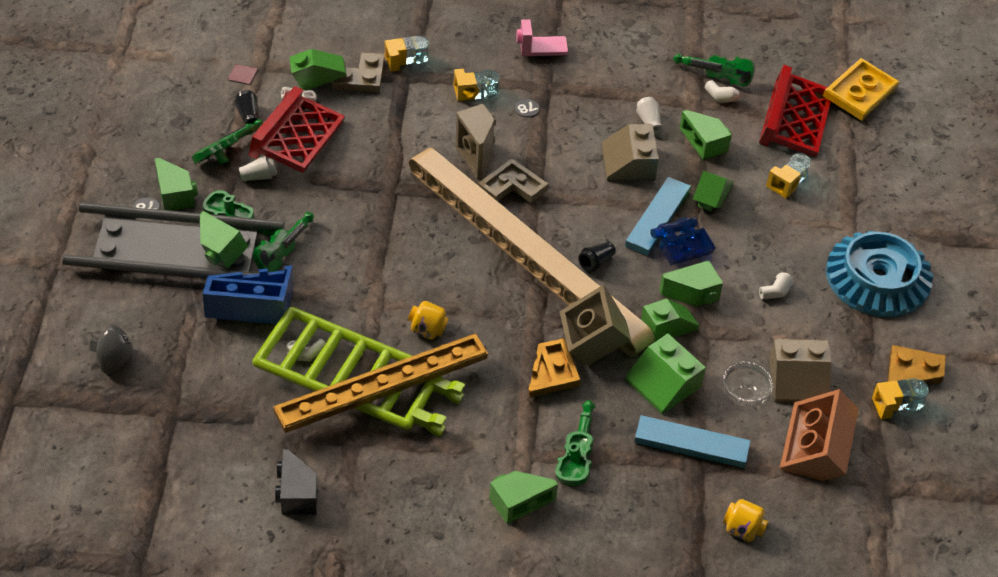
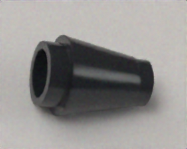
M251 90L238 92L235 96L234 105L245 125L253 124L259 119L258 97Z
M609 241L583 248L578 256L579 264L585 271L595 272L615 255L616 248Z

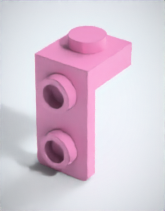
M521 20V29L516 30V41L520 43L522 56H558L568 54L565 36L532 37L531 20Z

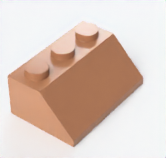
M841 389L794 402L780 468L783 471L820 481L846 475L859 409Z

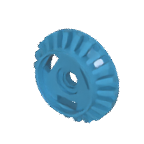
M867 231L864 234L858 232L854 233L852 238L844 237L841 243L835 244L826 264L827 280L837 297L855 310L878 317H897L915 311L927 300L933 285V273L930 272L931 265L928 261H924L925 255L921 251H917L912 243L897 235L886 232ZM905 268H908L912 272V279L906 283L901 282ZM881 269L886 275H877L873 270Z

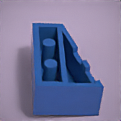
M292 265L284 266L283 271L268 272L267 269H259V274L243 276L242 272L208 276L202 294L204 317L277 324L290 305L293 293Z

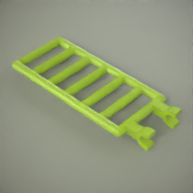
M289 307L253 358L252 364L256 368L306 389L317 391L328 387V385L315 379L341 339L356 345L330 386L347 380L366 348L381 354L371 371L386 366L390 359L400 361L412 355L295 307ZM293 319L307 324L281 365L266 360ZM317 329L332 334L305 376L291 370ZM442 376L426 381L405 418L390 412L402 391L386 396L380 407L366 403L354 409L404 430H410L415 423L427 428L435 436L441 437L445 430L443 424L446 421V416L438 413L431 414L422 409L433 391L445 395L450 401L459 405L464 397L462 391L465 388V384L459 381L451 382L441 378Z

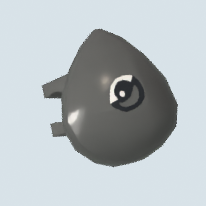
M112 324L99 335L98 341L90 340L89 351L96 352L98 367L109 376L120 370L130 360L133 345L127 334L121 328Z

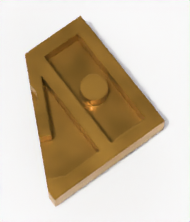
M565 338L538 344L536 361L534 362L531 383L528 388L529 398L579 387L580 377L572 356L568 352Z
M892 345L889 355L887 382L897 381L899 387L908 385L909 388L920 387L923 384L942 383L946 356Z

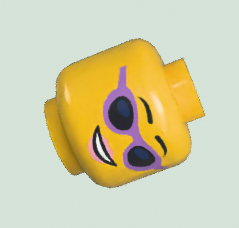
M423 301L419 307H412L407 320L412 322L411 331L413 333L433 340L437 336H442L449 318L446 317L444 308L428 301Z
M740 499L736 504L731 502L723 523L726 524V531L729 534L744 541L752 542L757 535L760 537L764 535L769 521L764 519L765 510L762 507Z

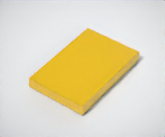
M860 58L825 89L823 97L862 121L898 87L899 81Z

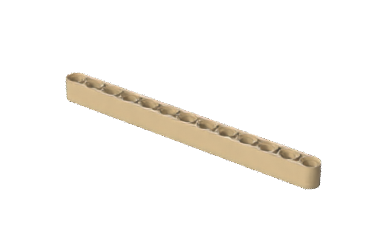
M428 148L409 160V168L415 177L567 305L573 304L600 287L433 148ZM612 296L626 319L631 341L619 348L627 355L634 357L655 341L654 333L647 324Z

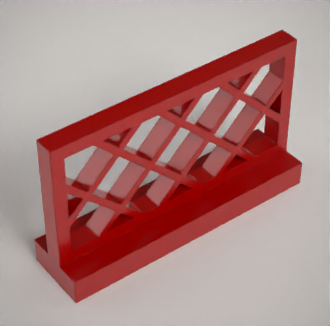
M783 64L775 81L759 143L768 146L770 141L816 157L819 152L831 101L827 98L818 99L814 93L824 94L825 89L828 87L791 74L792 67ZM792 83L799 85L803 90L796 91ZM807 95L812 102L805 103L801 96ZM795 99L798 106L792 107L788 100ZM817 107L821 114L815 115L810 108ZM803 110L808 117L802 119L797 112ZM790 114L795 121L788 123L784 116ZM812 122L817 130L811 131L806 124ZM799 126L804 133L798 135L793 128ZM786 130L791 137L787 138L778 135V133ZM808 138L814 147L804 144L802 140Z
M294 86L252 136L248 156L258 159L262 154L304 173L344 122L345 116L302 97L303 89ZM304 106L313 112L303 113L301 108ZM323 118H330L335 122L325 123ZM307 119H317L318 123L309 124ZM301 120L302 125H293L291 121ZM323 130L324 135H315L313 131ZM306 131L308 136L299 137L297 132ZM291 133L292 137L282 138L281 134ZM313 143L314 148H304L303 144ZM296 144L298 149L288 150L286 145ZM280 146L282 151H275L269 147ZM302 156L304 162L301 163L292 157Z

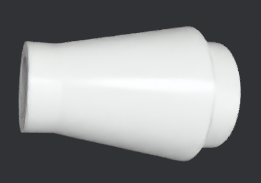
M645 97L639 100L636 108L637 114L644 124L653 125L654 134L660 132L662 125L659 103L653 97Z
M262 156L243 167H239L243 182L272 179V176L278 175L274 160L266 156Z

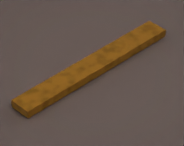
M475 333L273 406V412L284 433H288L486 360L488 352Z

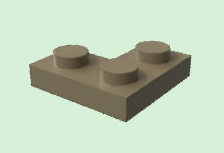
M361 52L359 68L346 67L347 76L334 80L332 82L333 90L380 93L384 54Z
M512 158L478 183V186L497 202L512 190L530 203L548 191L547 182Z

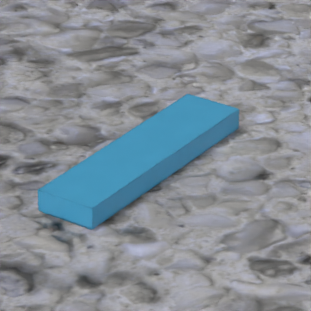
M668 177L626 239L625 247L648 256L687 197L691 186Z
M641 415L634 443L745 468L750 440Z

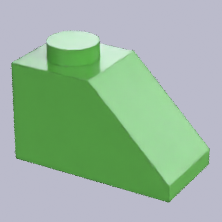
M309 49L290 57L292 75L303 90L307 91L347 76L343 56Z
M689 110L682 111L679 129L702 160L728 152L732 135L729 128L725 127L720 119Z
M156 158L155 165L164 210L173 211L195 207L194 196H198L196 181L190 180L189 171L161 158Z
M703 171L693 200L699 201L698 206L712 211L713 207L721 208L734 181Z
M204 211L200 214V243L206 252V259L213 265L220 264L228 269L248 248L247 243L239 230Z
M705 261L662 274L659 291L661 295L697 307L720 300L723 282L710 261Z
M666 298L643 306L641 320L653 331L655 336L654 342L666 334L675 338L699 329V324L688 308Z
M513 471L507 475H500L490 482L489 499L508 524L555 501L558 483L554 479Z

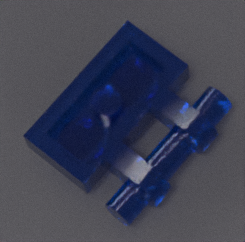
M687 217L679 218L677 222L671 224L665 222L659 224L657 228L650 230L653 239L662 238L658 246L670 266L713 254L716 249L704 228L695 230L694 227L698 226L696 217L689 219Z

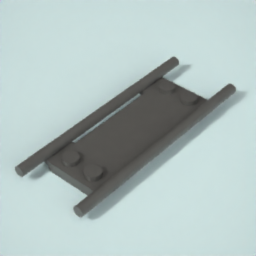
M80 202V213L105 215L93 257L63 255L62 263L69 266L206 279L211 275L242 272L243 276L259 274L251 272L253 251L258 241V230L277 231L285 229V221L212 215L239 230L248 245V248L227 269L220 264L213 265L206 259V252L200 243V226L136 220V218L200 224L201 213Z

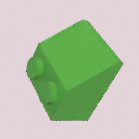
M666 334L648 346L625 376V380L663 414L702 387L706 367L671 335Z

